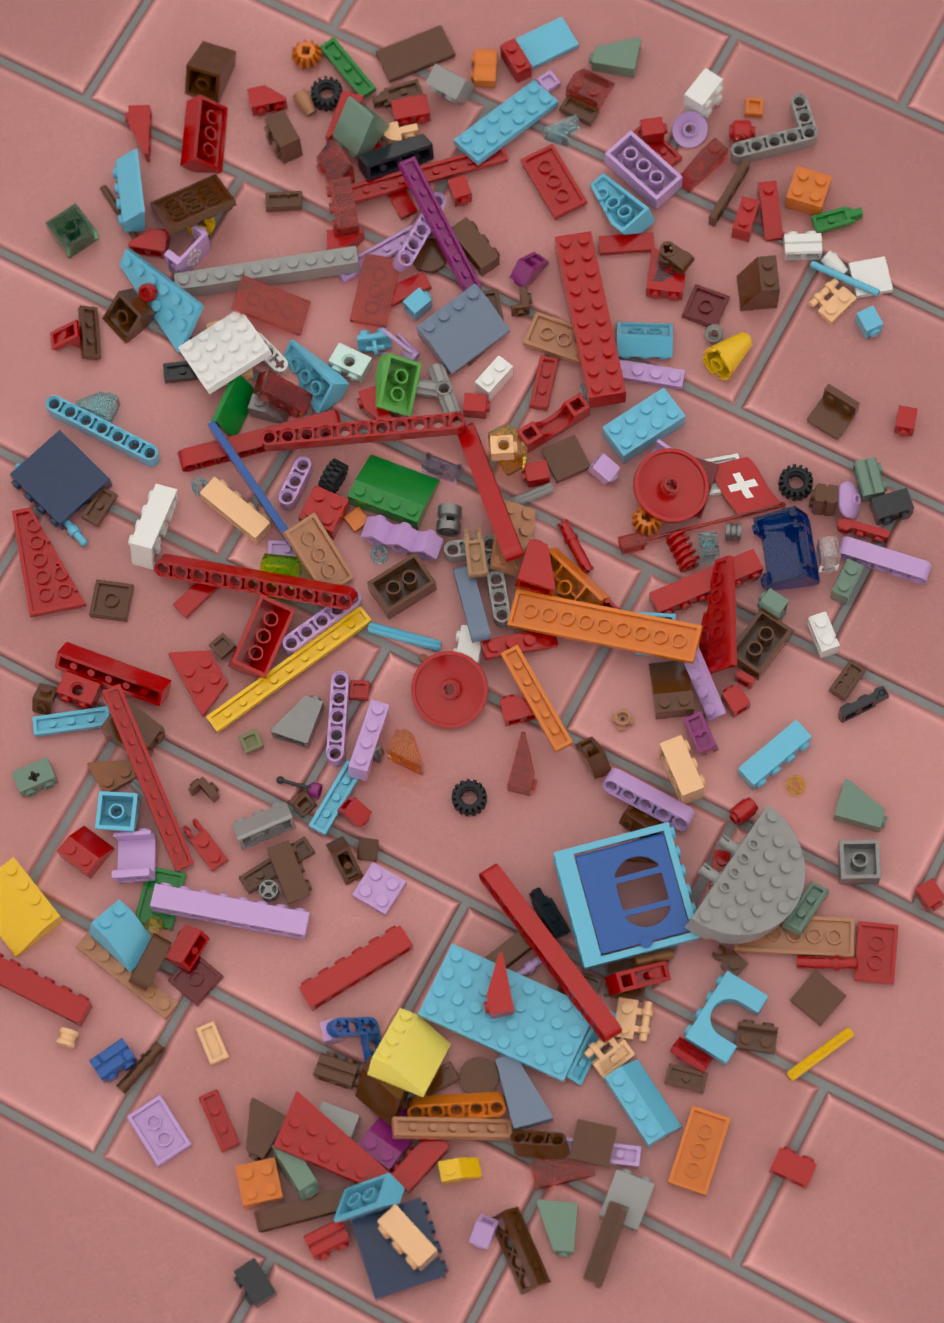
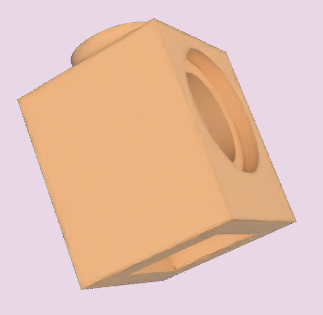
M513 435L490 436L491 460H514V453H518L517 441H513ZM503 445L509 447L507 450L500 449V447Z

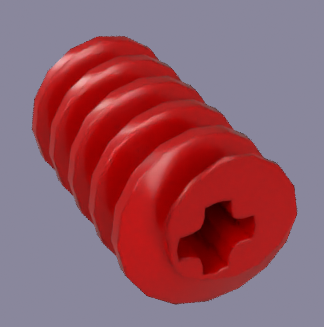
M686 529L673 532L666 537V544L670 547L669 550L673 553L672 556L676 559L675 563L679 566V571L682 573L698 567L699 563H696V561L700 558L699 555L693 556L697 552L696 549H689L693 546V543H686L690 537H683L687 533Z

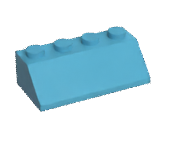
M133 149L117 159L116 168H112L113 179H117V183H114L115 194H119V199H116L117 210L121 211V214L118 215L119 226L122 225L123 232L145 231V208L138 150Z
M638 1059L619 1067L604 1077V1082L648 1149L682 1127Z

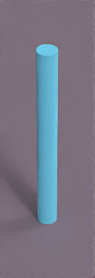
M812 261L810 264V268L874 296L879 295L880 290L818 262Z

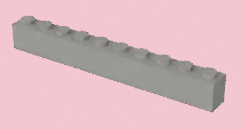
M356 246L179 272L174 273V279L178 286L193 297L356 273L360 272L357 248Z

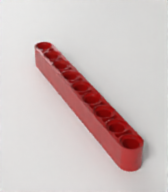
M331 410L226 437L239 458L267 452L261 441V434L264 430L342 422L339 412ZM324 433L321 437L329 436L331 434ZM307 434L303 437V439L308 440L312 437V435ZM287 436L284 440L291 441L293 437ZM268 438L265 442L271 443L274 441V438ZM216 440L178 451L181 469L184 472L230 461Z
M472 422L466 425L465 431L459 434L458 438L506 562H510L525 554L479 434Z

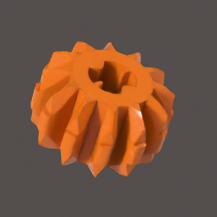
M304 39L303 43L297 42V46H293L291 57L294 60L295 66L299 65L301 70L306 67L309 71L311 66L316 68V63L321 62L322 51L318 43L314 44L313 40L308 43Z
M639 507L636 508V513H632L633 520H631V525L635 526V532L641 530V536L647 532V535L650 537L651 531L657 534L658 528L662 527V522L653 519Z

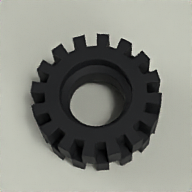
M324 76V80L320 77L318 82L315 80L313 82L314 86H311L310 92L314 106L318 107L320 111L322 108H324V112H327V109H330V112L334 111L333 107H337L343 87L337 79L333 80L331 76L330 79ZM327 89L334 92L331 98L326 99L320 96L321 92Z
M333 458L329 465L327 464L326 469L323 470L318 486L336 493L348 474L349 466Z
M793 464V467L789 465L786 470H782L778 485L779 491H782L781 494L783 496L786 495V499L789 500L791 497L792 501H795L796 498L800 501L802 497L806 498L810 494L813 486V477L811 471L808 472L807 467L803 469V465L796 467V464ZM792 477H799L802 479L803 485L795 489L789 485L788 481Z
M467 779L465 782L462 780L459 785L458 783L455 785V789L452 791V803L455 810L459 811V814H465L467 817L469 815L476 816L475 814H480L481 810H484L485 804H487V793L480 782L477 783V780L473 779V781H470V779ZM467 791H472L477 795V800L475 803L468 805L462 801V795Z

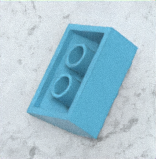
M617 322L618 356L625 359L631 357H639L641 359H648L650 357H657L658 359L672 358L673 323Z
M390 1173L345 1188L334 1221L337 1223L357 1219L395 1204L397 1205L402 1199L404 1187Z

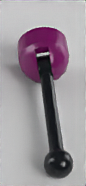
M282 776L276 779L279 784L285 783L306 789L309 796L319 799L322 793L323 785L321 783L312 782L306 786L285 780Z

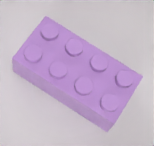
M631 130L605 153V164L655 210L682 187L683 177Z

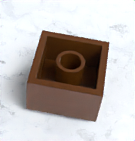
M285 110L264 118L266 124L264 130L267 134L265 137L269 145H273V152L277 159H281L282 163L286 164L303 156L300 138Z

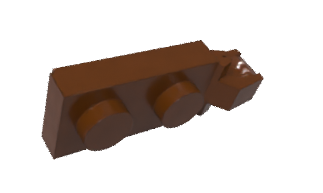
M418 79L384 88L380 95L372 97V102L375 108L383 106L386 108L391 107V100L421 95L423 92Z

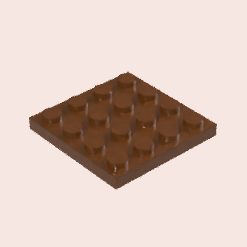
M216 174L150 202L153 211L169 235L177 234L186 227L195 226L204 219H211L220 212L230 211L237 205L233 196Z

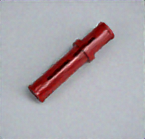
M568 520L561 521L557 524V527L564 537V543L568 544L581 570L585 574L591 572L594 567L591 565L578 541L577 533H574Z
M835 955V957L797 956V968L835 969V971H840V969L857 970L858 957H840V955Z

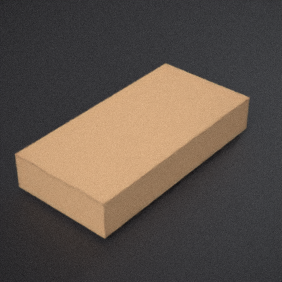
M214 1021L196 1028L211 1066L230 1058Z

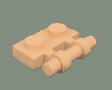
M836 278L830 282L828 281L819 293L816 292L812 296L813 299L808 302L812 308L817 304L821 307L818 310V314L830 325L857 300V297L844 286L839 291L835 288L839 284ZM829 293L832 297L828 301L824 300V297Z
M619 997L616 1020L620 1024L622 1032L614 1038L633 1041V1035L637 1033L640 1034L639 1041L647 1042V1036L651 1030L649 1028L650 1017L653 1016V1010H651L652 1002L645 1001L644 1009L638 1008L639 1000ZM636 1015L642 1016L641 1026H635Z
M612 1038L606 1043L599 1039L597 1042H592L588 1045L589 1048L584 1051L587 1058H590L593 1054L596 1055L597 1058L591 1063L603 1079L635 1055L623 1038H620L617 1042ZM609 1043L610 1047L602 1053L600 1049Z

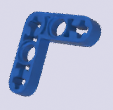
M373 1017L335 1018L329 1021L326 1026L328 1034L333 1038L360 1037L365 1063L369 1056L374 1055L381 1042L379 1025ZM350 1023L355 1025V1032L350 1029ZM367 1024L370 1028H363V1026ZM343 1026V1029L341 1030L335 1029V1027ZM370 1041L374 1043L375 1051L370 1049Z

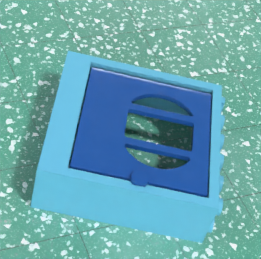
M669 822L553 852V862L583 971L631 959L634 956L698 941L700 936L691 932L652 943L654 940L688 932L689 930L684 927L696 910L695 903H691L689 898L692 895L689 883H685L686 870L684 864L680 865L681 852L679 846L674 844V838H676L673 826H669ZM663 832V833H661V834H657V835H654V836H650V837L642 838V839H639V840H635V841L623 843V844H620V845L608 847V848H605V849H601V850L589 852V853H586V854L578 855V856H575V858H574V855H577V854H581V853H584V852H588V851L600 849V848H603V847L615 845V844H618V843H622V842L634 840V839H637V838L649 836V835H652V834H655V833ZM633 857H646L658 864V867L618 878L615 877L618 867L624 861ZM662 873L668 894L667 900L625 911L622 909L616 887L617 884ZM670 906V910L664 920L654 926L640 927L626 919L627 916ZM641 944V946L601 956V954Z

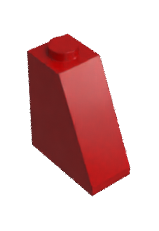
M529 539L516 580V587L552 596L555 582L548 544L537 539Z

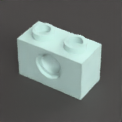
M338 343L328 360L329 366L334 370L347 376L349 380L363 383L373 366L371 357L341 343ZM349 362L354 363L353 366H346V364Z

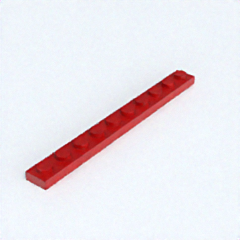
M502 147L480 165L474 163L466 154H461L420 165V168L430 184L508 162L505 148ZM401 171L370 181L365 180L329 190V195L335 210L408 190L409 187Z
M118 684L102 690L104 700L175 871L194 864L121 685Z

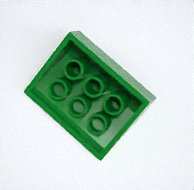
M371 454L356 477L348 494V500L350 505L359 506L363 510L382 515L398 523H409L412 525V528L419 530L440 480Z

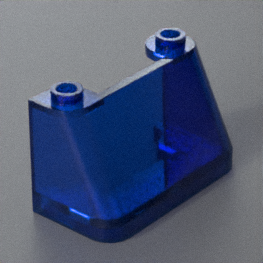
M791 506L753 518V532L762 539L767 572L763 574L761 584L765 590L768 591L769 588H772V590L777 591L809 587L820 583L811 523L805 512L796 506Z

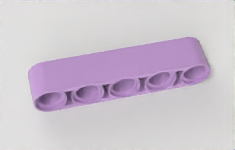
M434 193L443 210L446 204L445 196L441 193ZM421 211L393 260V267L399 272L406 271L414 262L431 231ZM400 258L404 259L406 264L401 262Z
M847 536L842 537L837 552V557L842 560L850 559L864 567L919 584L927 583L932 564L928 561Z
M357 591L358 601L350 609L342 610L341 614L336 615L333 613L336 608L325 607L286 635L282 641L285 653L291 656L356 608L362 606L360 593ZM321 620L327 621V624L324 626L318 625V622ZM306 631L312 632L309 637L302 636ZM291 642L296 643L294 648H288L287 645Z
M344 671L335 672L331 678L326 755L328 762L335 767L344 763L346 751L350 682L347 673ZM339 679L346 680L342 685L336 684V681ZM338 697L344 698L342 703L334 702ZM338 715L343 717V719L340 722H335L333 720L334 717ZM335 734L342 735L339 740H333L332 737ZM335 752L341 754L337 759L331 758V755Z
M611 769L603 782V789L609 794L664 823L669 822V826H673L677 830H687L695 815L694 810L690 806L620 769Z

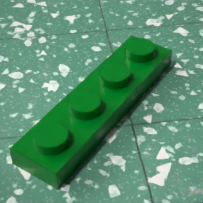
M334 37L319 46L324 56L356 94L363 95L365 99L376 92V87Z

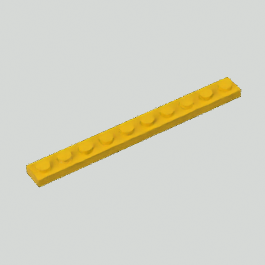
M359 606L271 669L266 679L259 678L207 715L206 719L217 733L221 732L372 622V619Z

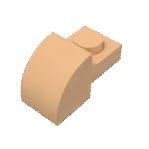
M397 121L388 123L390 126L383 134L382 140L386 145H390L419 135L417 123L399 127Z

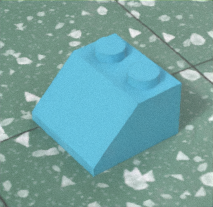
M99 791L95 830L134 832L139 820L141 804L138 793Z

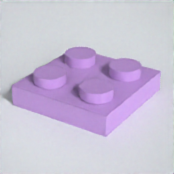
M372 862L352 896L386 916L406 885V881Z

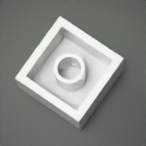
M705 68L684 94L683 112L695 111L704 118H709L712 108L715 105H719L722 101L723 79Z

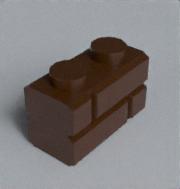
M817 483L815 490L811 489L809 507L812 508L813 515L824 514V516L833 517L838 501V485L829 484L827 486L826 484Z
M327 1051L326 1054H320L313 1076L316 1079L352 1091L360 1067L356 1064L357 1061L345 1058V1060L338 1058L337 1054Z

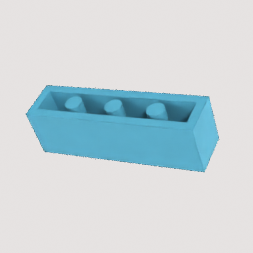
M795 720L738 768L737 774L752 790L756 787L761 788L766 784V779L770 775H777L782 770V765L791 763L796 758L795 754L800 750L804 752L811 745L812 736Z

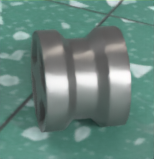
M726 522L725 540L735 539L736 541H741V522L736 524Z
M265 880L259 886V893L264 901L274 902L278 899L280 892L276 882Z

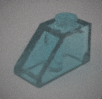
M101 391L77 400L75 405L112 423L120 407V402L115 394Z

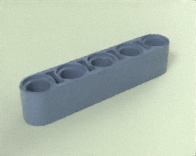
M467 565L453 568L472 643L491 639L476 578L469 579Z

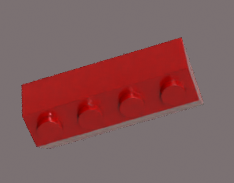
M200 94L186 101L181 167L199 173L222 172L228 107Z
M261 594L255 603L228 667L245 675L266 679L296 610Z

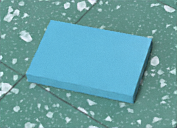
M562 16L516 38V41L531 63L532 70L579 47L577 40Z

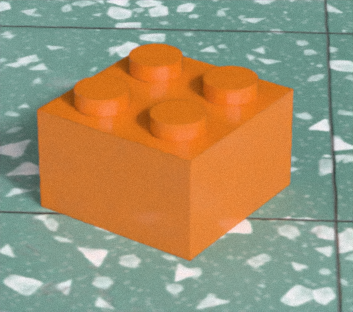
M797 166L786 196L785 207L810 215L820 214L831 186L832 176Z
M275 1157L235 1166L242 1204L245 1209L285 1200Z

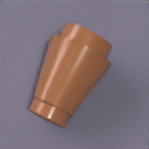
M301 89L293 95L294 102L307 117L317 112L309 91Z

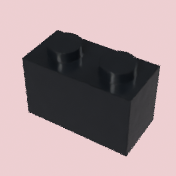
M907 488L871 498L869 504L876 525H889L893 520L897 519L905 520L911 517L914 511V505Z
M255 1258L234 1271L236 1277L233 1279L239 1288L244 1287L247 1292L244 1297L250 1306L254 1304L258 1308L278 1295Z

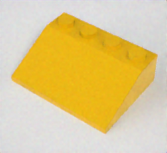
M13 857L0 867V937L13 954L18 957L60 925L63 919Z

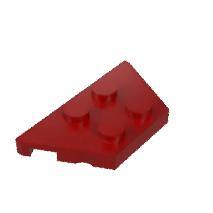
M211 651L168 653L200 714L204 717L210 706L219 698V694L228 686V682Z

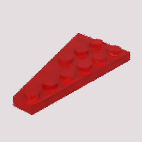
M730 555L719 558L714 562L710 581L712 590L711 594L707 595V613H703L701 623L703 630L699 649L710 675L737 666L734 557Z

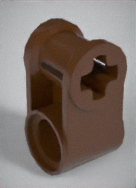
M665 241L660 245L659 260L672 268L676 273L684 275L694 262V257L673 242Z

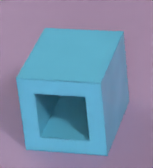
M418 288L403 301V308L417 321L432 308V297L427 291L423 292Z
M874 306L856 313L855 322L865 339L876 337L882 332L883 322Z

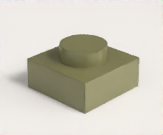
M256 729L238 736L246 755L264 748Z

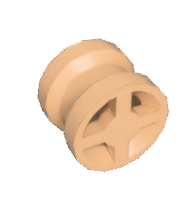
M61 1027V1034L57 1038L56 1043L74 1049L76 1046L74 1042L79 1037V1033Z

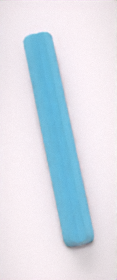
M370 622L368 626V632L434 651H439L441 648L440 640Z

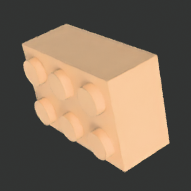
M682 735L659 744V757L678 800L688 804L703 798L706 783L702 774L699 775L697 772L698 764L696 759L690 756L689 751L691 749L688 741L683 740Z
M396 1204L377 1221L379 1232L386 1240L391 1238L393 1241L391 1244L400 1255L404 1253L407 1256L405 1258L406 1262L413 1270L418 1268L421 1272L439 1255L437 1249Z

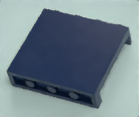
M60 430L10 473L13 480L11 482L17 490L21 489L24 492V497L30 503L34 501L37 504V510L42 515L46 513L50 517L48 520L54 527L59 526L62 530L65 529L63 524L104 487L107 489L112 487L110 479Z
M420 1197L397 1205L437 1249L438 1253H441L439 1240L434 1241L432 1235L436 1233L433 1222H428L426 1214L430 1213L427 1203H422ZM392 1207L351 1220L376 1301L440 1278L445 1279V1273L448 1272L445 1260L441 1261L439 1255L421 1272L418 1268L413 1270L406 1262L405 1258L407 1256L404 1253L400 1255L391 1244L393 1242L391 1238L386 1240L378 1230L379 1224L377 1221Z

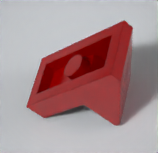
M74 320L50 332L52 350L58 351L68 345L81 347L78 320Z

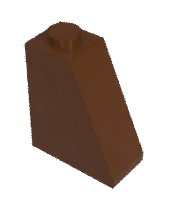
M253 1097L250 1101L246 1150L250 1153L248 1157L255 1161H260V1159H267L272 1151V1146L286 1115Z

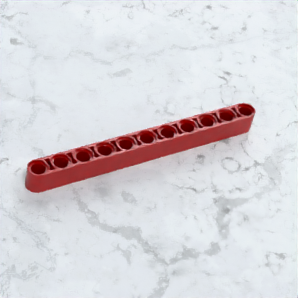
M455 412L264 430L261 434V441L265 450L281 451L462 434L466 429V422L463 414ZM455 421L462 423L460 426L453 425ZM436 423L443 424L440 428L434 427ZM419 424L424 425V428L420 430L415 427ZM399 426H404V427H405V430H403V431H398V430H396V429H397ZM380 428L387 429L384 433L378 432ZM363 429L368 430V432L364 435L359 434V432ZM343 431L349 432L347 436L340 435ZM324 433L331 434L328 438L321 437ZM307 434L312 435V437L308 440L303 439V437ZM287 436L293 437L291 441L284 440ZM268 438H274V441L271 443L265 442Z
M172 554L162 555L154 565L155 573L165 578L262 594L342 610L350 609L358 597L357 591L350 586Z
M495 863L479 873V878L485 888L599 1039L606 1043L620 1034L622 1028L616 1018L502 868Z

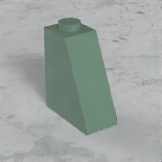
M636 37L595 46V51L590 54L589 64H592V71L634 78L641 49V38Z
M844 779L833 820L879 833L880 828H884L887 816H884L885 809L850 780Z
M272 1146L278 1167L302 1201L313 1197L320 1191L317 1180L305 1161Z
M537 1199V1208L553 1253H557L558 1257L568 1258L570 1254L574 1255L578 1203Z

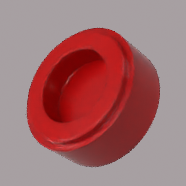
M145 283L139 287L138 293L144 302L156 299L157 289L152 283Z

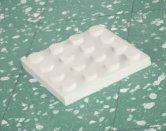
M241 308L178 347L209 394L273 355Z

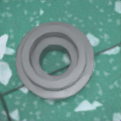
M717 324L709 325L705 331L706 339L712 343L721 341L724 336L722 327ZM711 331H717L718 335H712Z

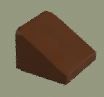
M303 789L288 801L302 818L318 806Z
M359 837L357 860L377 862L379 840Z

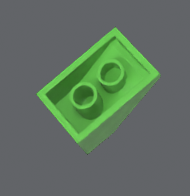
M391 353L379 356L376 370V407L410 417L422 363Z

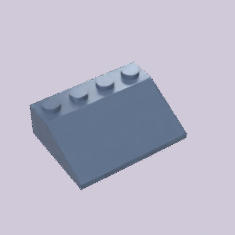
M475 283L416 326L420 339L451 375L510 332L489 299Z

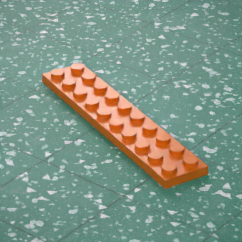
M519 589L516 590L507 623L508 627L691 664H694L703 630L702 625Z

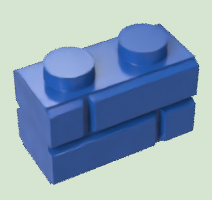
M121 1038L89 1060L102 1081L110 1083L118 1078V1073L122 1070H130L135 1065L134 1062L137 1061V1058L123 1038Z

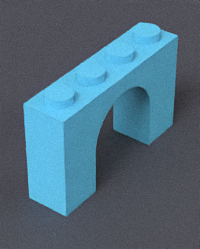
M729 971L725 975L721 974L715 983L718 985L714 992L710 991L705 998L707 1004L704 1008L700 1007L694 1016L697 1018L693 1025L689 1024L684 1032L686 1041L724 1066L729 1062L737 1046L715 1032L710 1021L711 1013L721 1004L734 1003L757 1016L768 999V995Z

